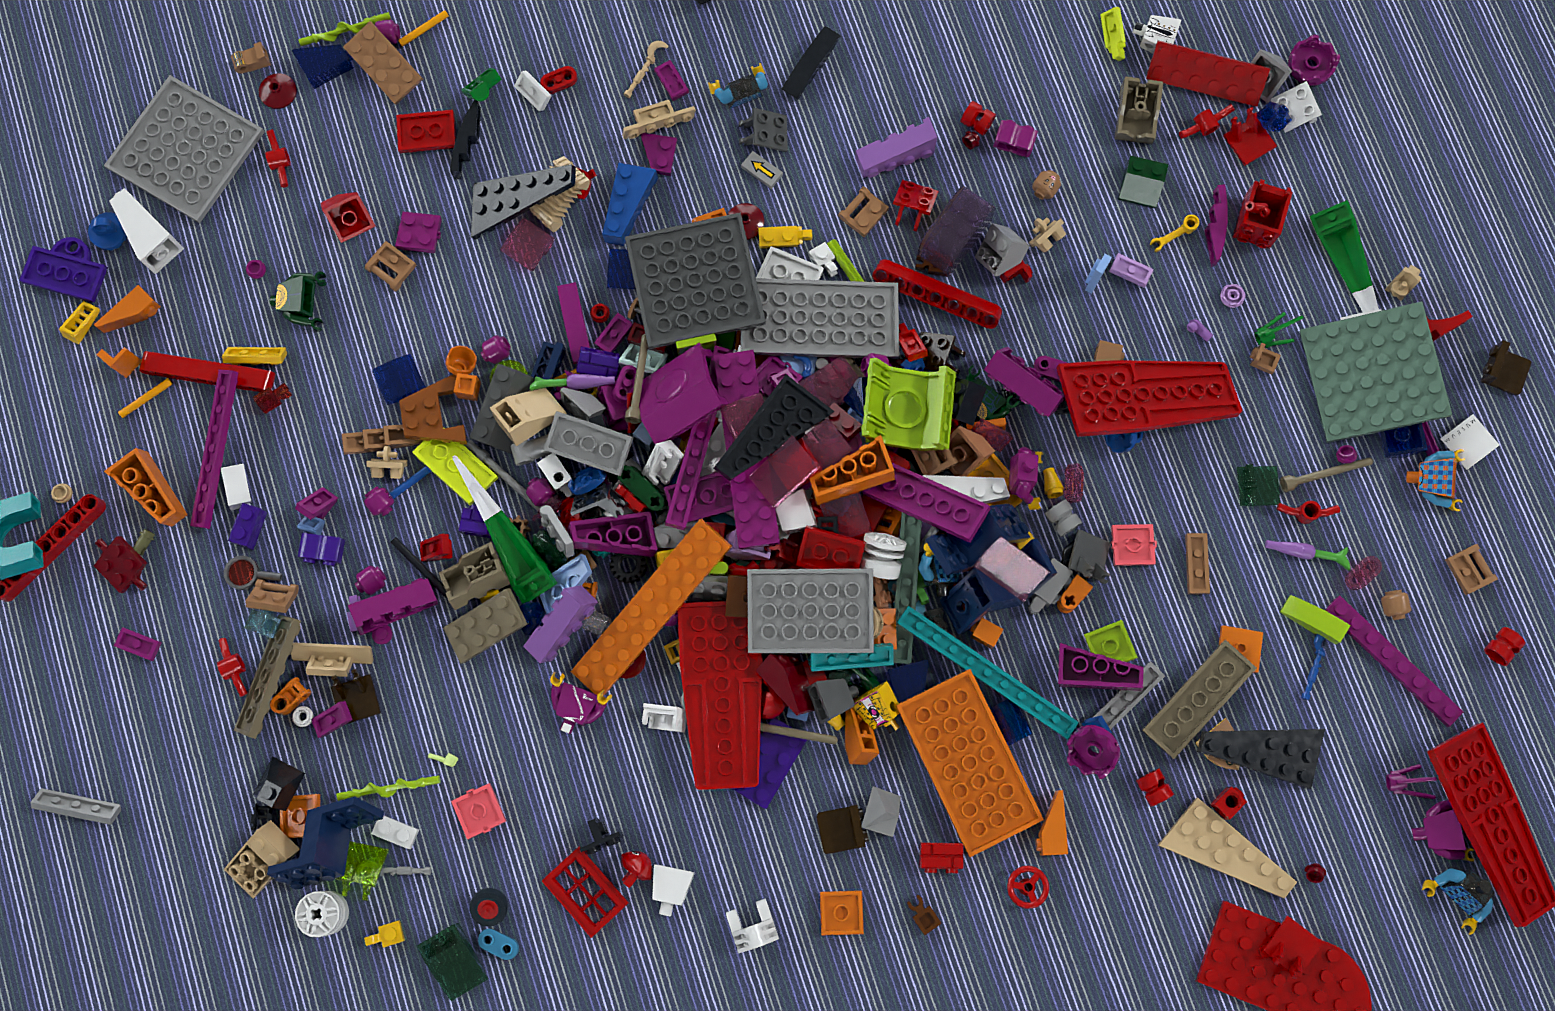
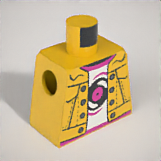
M887 681L860 695L854 701L855 706L852 708L871 729L884 725L889 734H891L900 727L894 719L899 714L895 706L899 703Z

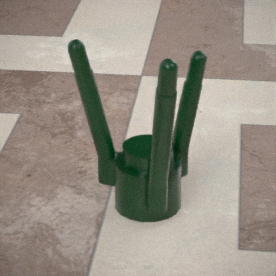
M863 667L868 674L866 676L858 669L850 668L862 679L859 683L862 687L846 680L848 686H856L861 694L881 684L877 681L878 677L868 667ZM831 672L828 674L834 679H844Z

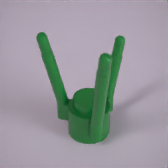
M1285 312L1281 313L1266 325L1257 329V332L1254 333L1258 345L1261 343L1266 344L1265 348L1294 342V339L1273 341L1275 339V332L1302 320L1304 317L1301 315L1273 329L1269 328L1286 315Z

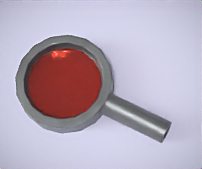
M236 556L230 559L224 568L226 583L238 590H247L253 587L257 579L282 580V573L260 571L257 562L247 556Z

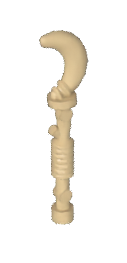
M654 41L649 45L646 63L634 77L629 89L624 92L627 98L632 96V91L641 82L646 74L645 72H649L648 67L650 64L655 63V50L660 47L668 48L665 42Z

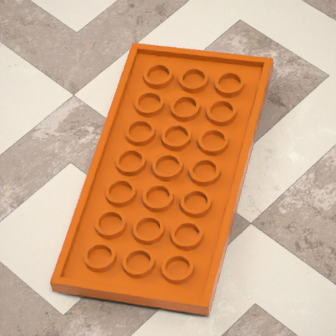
M967 669L895 705L969 857L1044 820L971 669Z

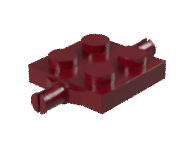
M116 536L109 546L102 538L95 542V545L102 550V554L94 567L119 593H125L132 584H135L140 591L146 589L148 585L140 576L148 563L122 536Z

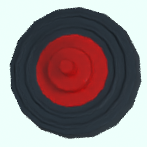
M485 888L473 896L469 911L476 923L490 927L503 921L508 911V902L502 892L493 888Z

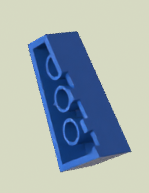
M618 163L602 233L605 243L624 246L626 242L625 237L629 236L646 199L650 196L651 190L658 180L656 169Z

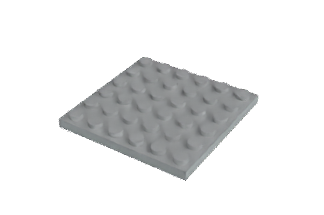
M169 75L104 164V167L189 218L201 223L265 131L258 125Z

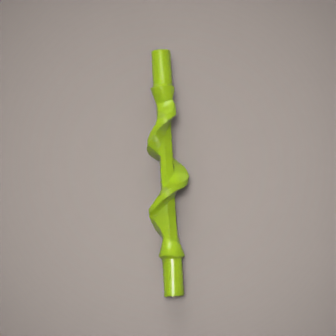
M387 12L377 16L374 15L371 18H365L362 22L352 25L341 21L337 23L335 30L312 34L298 40L300 46L318 43L320 40L333 42L341 33L352 31L354 34H357L369 21L375 25L377 21L390 20L391 16Z
M440 776L421 777L414 781H405L398 778L395 784L380 787L370 782L361 790L353 789L352 791L337 793V800L340 801L354 796L359 798L373 793H378L380 796L387 798L394 795L397 789L407 787L409 789H416L417 787L439 784L441 782Z

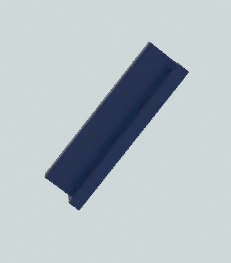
M544 341L531 377H539L538 370L547 365V368L542 378L554 379L557 377L566 353L564 344L556 342L554 345ZM547 348L553 349L549 360H546L544 356ZM553 387L545 388H547V390L551 393Z

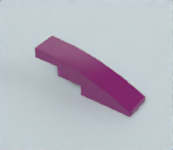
M1225 184L1217 185L1213 191L1215 204L1209 210L1211 223L1204 230L1211 267L1216 266L1219 262L1226 238L1228 202Z
M573 282L557 286L573 364H576L580 347L590 348L577 284Z

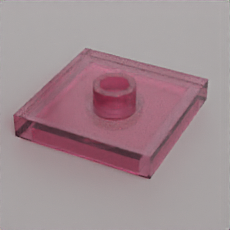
M859 492L820 504L824 517L838 516L840 535L854 537L872 531ZM826 523L827 527H833V523Z

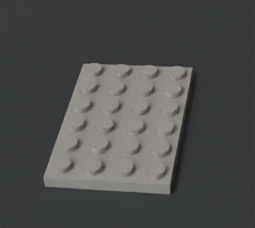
M747 569L748 653H874L873 569Z

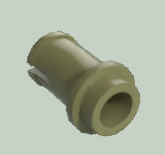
M146 529L139 532L141 535L133 546V549L142 556L150 542L155 540L153 538L155 534Z

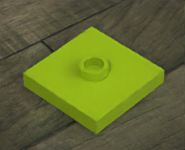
M715 334L677 341L678 356L699 342L703 349L714 350L715 345L717 346Z
M1122 620L1084 634L1091 653L1124 662L1138 658Z

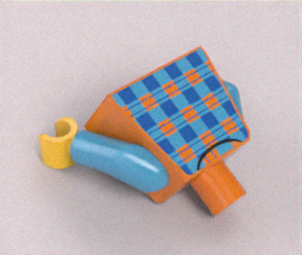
M1459 449L1454 452L1437 451L1426 457L1424 462L1419 464V471H1407L1406 482L1418 483V491L1422 492L1423 498L1434 505L1449 508L1452 511H1460L1461 509L1455 508L1456 502L1463 503L1462 500L1455 499L1456 466L1458 462L1465 460V458L1460 459L1458 457V453H1462L1464 450Z

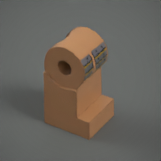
M261 42L253 44V48L237 51L231 55L235 72L246 73L271 65L267 50Z

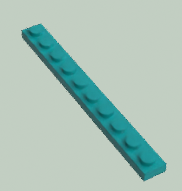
M910 606L906 607L896 622L964 670L971 669L977 679L1065 739L1070 737L1079 722Z

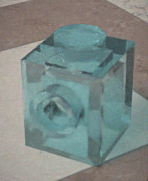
M252 609L244 628L274 639L281 619L273 617V612L260 609L259 612Z

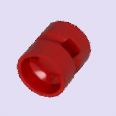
M972 101L966 108L960 122L969 128L973 126L974 131L984 136L991 127L996 114L988 109L983 110L982 105Z
M1503 627L1495 635L1496 640H1491L1484 648V652L1497 664L1507 666L1515 657L1514 653H1519L1526 642L1514 630Z
M1160 768L1136 780L1140 790L1146 792L1145 798L1150 807L1174 795L1170 785L1164 783L1165 777Z

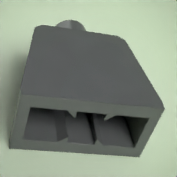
M845 679L817 681L807 687L820 724H824L854 707L853 699L859 696L858 688L856 686L848 687Z

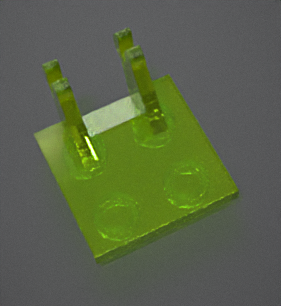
M349 841L345 874L335 878L342 881V896H348L347 891H350V883L355 882L363 885L362 900L368 901L371 887L376 886L389 849Z

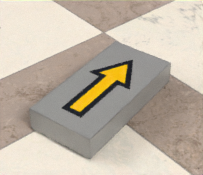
M754 151L741 164L742 169L770 189L783 176L782 171Z

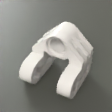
M766 898L756 901L762 922L742 928L736 909L726 912L738 953L761 947L779 939Z

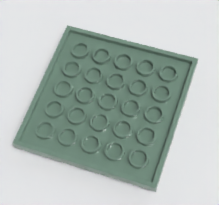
M1422 301L1300 329L1299 332L1327 443L1452 416Z

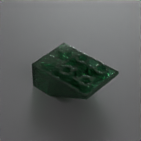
M460 923L447 927L417 945L425 964L450 1001L489 979Z

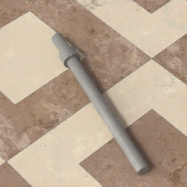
M472 440L467 442L466 446L480 461L489 466L540 513L541 506H534L526 494V489L489 457L490 454L485 449L478 447Z

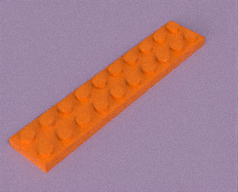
M699 519L570 672L594 694L598 695L602 690H605L603 692V696H605L729 551L732 545L703 519Z

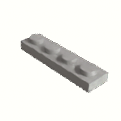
M1151 661L1144 666L1143 691L1120 690L1093 717L1102 715L1111 730L1165 675Z
M43 788L40 789L30 802L32 809L112 825L121 812L120 804Z

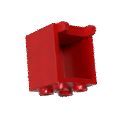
M1260 179L1259 182L1254 181L1243 198L1232 237L1243 243L1249 242L1256 244L1259 248L1270 249L1281 235L1293 192H1291L1289 187L1284 190L1264 184L1265 180ZM1248 201L1266 203L1269 206L1270 214L1266 217H1261L1259 213H1251L1245 209V203Z

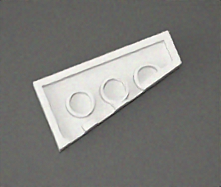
M922 475L985 504L1006 500L1010 497L1004 478Z

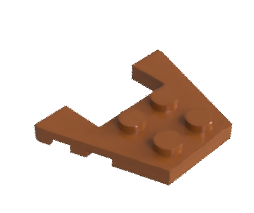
M452 374L399 400L403 431L406 439L441 440L444 443L459 442L463 445L467 444L464 425L449 428L443 427L439 396L454 394L457 376Z

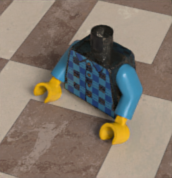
M759 63V66L755 68L751 66L753 74L728 83L724 90L720 87L719 80H715V83L709 82L710 93L715 94L723 104H727L729 109L763 97L761 90L766 89L768 83L762 64Z
M926 543L924 544L925 552H921L919 556L918 570L926 586H936L937 597H948V585L957 584L960 573L946 575Z
M1450 868L1436 876L1434 881L1425 880L1422 890L1429 888L1427 892L1428 897L1434 896L1436 887L1439 886L1469 916L1472 915L1473 918H1466L1461 926V929L1465 925L1472 928L1469 931V935L1475 932L1477 923H1481L1492 911L1493 899L1491 897L1495 892L1492 889L1491 883L1481 879L1472 870L1460 871Z

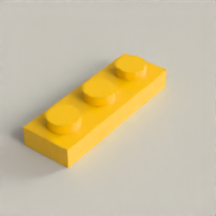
M227 347L222 355L223 363H231L232 365L241 363L278 365L283 363L287 351L286 347Z

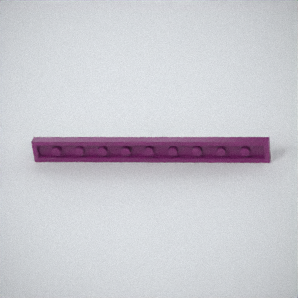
M716 345L713 351V355L733 353V350ZM713 357L711 358L708 370L710 379L719 394ZM717 412L691 429L666 518V526L685 531Z

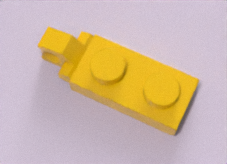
M802 226L758 228L760 249L770 248V246L774 248L798 247V245L803 244V241L812 240V230H802Z

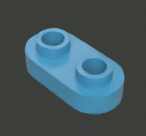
M485 929L479 934V946L504 960L516 957L519 952V944L515 939L495 929ZM486 936H490L492 938V942L490 944L485 942ZM505 945L510 946L511 951L509 953L504 951Z

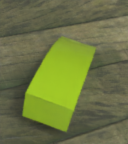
M1292 595L1288 597L1280 610V613L1313 634L1318 633L1333 644L1341 643L1351 626L1327 611Z

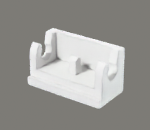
M671 440L656 443L642 474L656 486L659 483L656 478L660 479L664 485H667L675 474L684 454Z
M244 464L221 468L230 510L239 509L242 503L251 505Z
M643 704L642 724L647 725L648 723V728L685 733L687 723L685 709L673 706Z

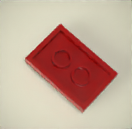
M453 110L396 115L399 153L454 148L456 129L455 113Z
M806 525L796 566L806 569H859L866 542Z

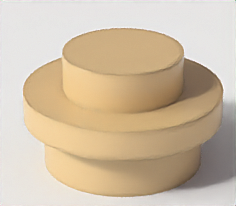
M63 483L54 486L51 491L53 500L58 503L68 502L73 494L71 487Z

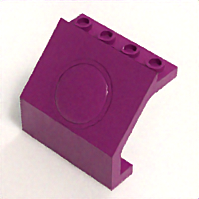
M700 342L643 379L639 402L640 416L655 445L656 443L668 440L672 441L728 405L725 397H720L710 379L706 358H713L714 355L710 349H703Z

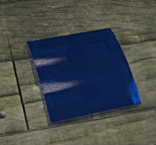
M609 249L607 288L636 289L627 249Z
M411 354L393 359L372 369L373 376L387 405L399 402V400L426 388Z

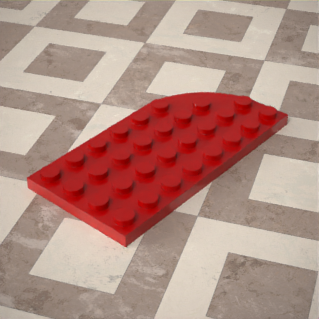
M1222 901L1196 982L1267 1011H1372L1371 995L1365 976L1356 962L1344 950L1321 940L1323 942L1322 946L1300 978L1293 979L1290 976L1291 972L1280 963L1278 965L1272 963L1273 958L1263 951L1281 923L1230 902Z

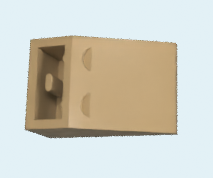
M547 388L508 396L490 407L496 422L515 446H518L552 424L556 411L567 414Z
M270 820L255 831L224 868V871L252 898H255L273 879V877L267 875L268 867L292 860L300 848Z

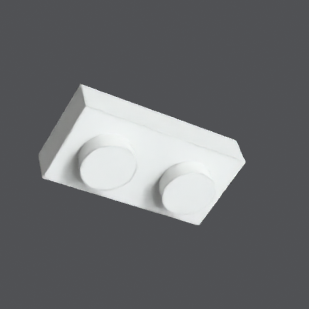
M527 71L521 72L514 85L538 111L545 109L552 96Z
M383 816L382 820L376 822L371 834L404 848L411 849L419 829Z

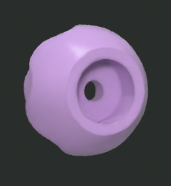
M1237 284L1226 285L1221 291L1220 298L1224 305L1235 308L1243 303L1245 292Z

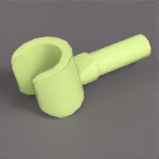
M432 753L428 754V758L440 761L450 767L455 766L458 758L451 753H448L445 758Z

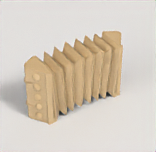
M563 156L553 160L554 166H549V168L573 165V162H570ZM576 168L575 186L557 196L552 195L548 197L544 203L530 207V211L545 227L549 228L552 232H556L563 225L561 217H566L564 214L568 213L566 208H571L569 202L575 203L573 198H578L577 194L582 195L580 190H587L591 181Z

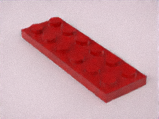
M1157 40L1146 79L1162 81L1165 84L1257 107L1270 68Z

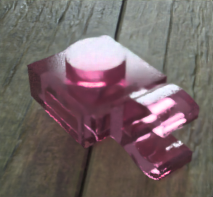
M558 494L549 498L543 506H550L556 514L560 510L559 505L564 500ZM540 509L538 513L533 516V521L539 518L541 519Z

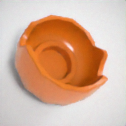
M458 345L449 350L445 365L447 370L457 376V373L469 375L475 368L477 356L470 348Z

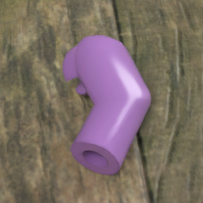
M1192 319L1187 324L1189 332H1196L1206 342L1213 337V334L1199 320Z

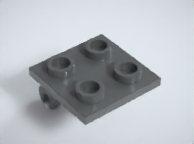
M753 108L750 118L739 121V127L743 125L744 128L753 126V134L740 138L739 145L743 143L744 146L753 144L778 151H788L787 115Z
M1077 530L1068 568L1083 574L1085 577L1098 580L1102 584H1107L1108 580L1105 577L1110 576V574L1106 572L1104 567L1111 542L1083 530Z

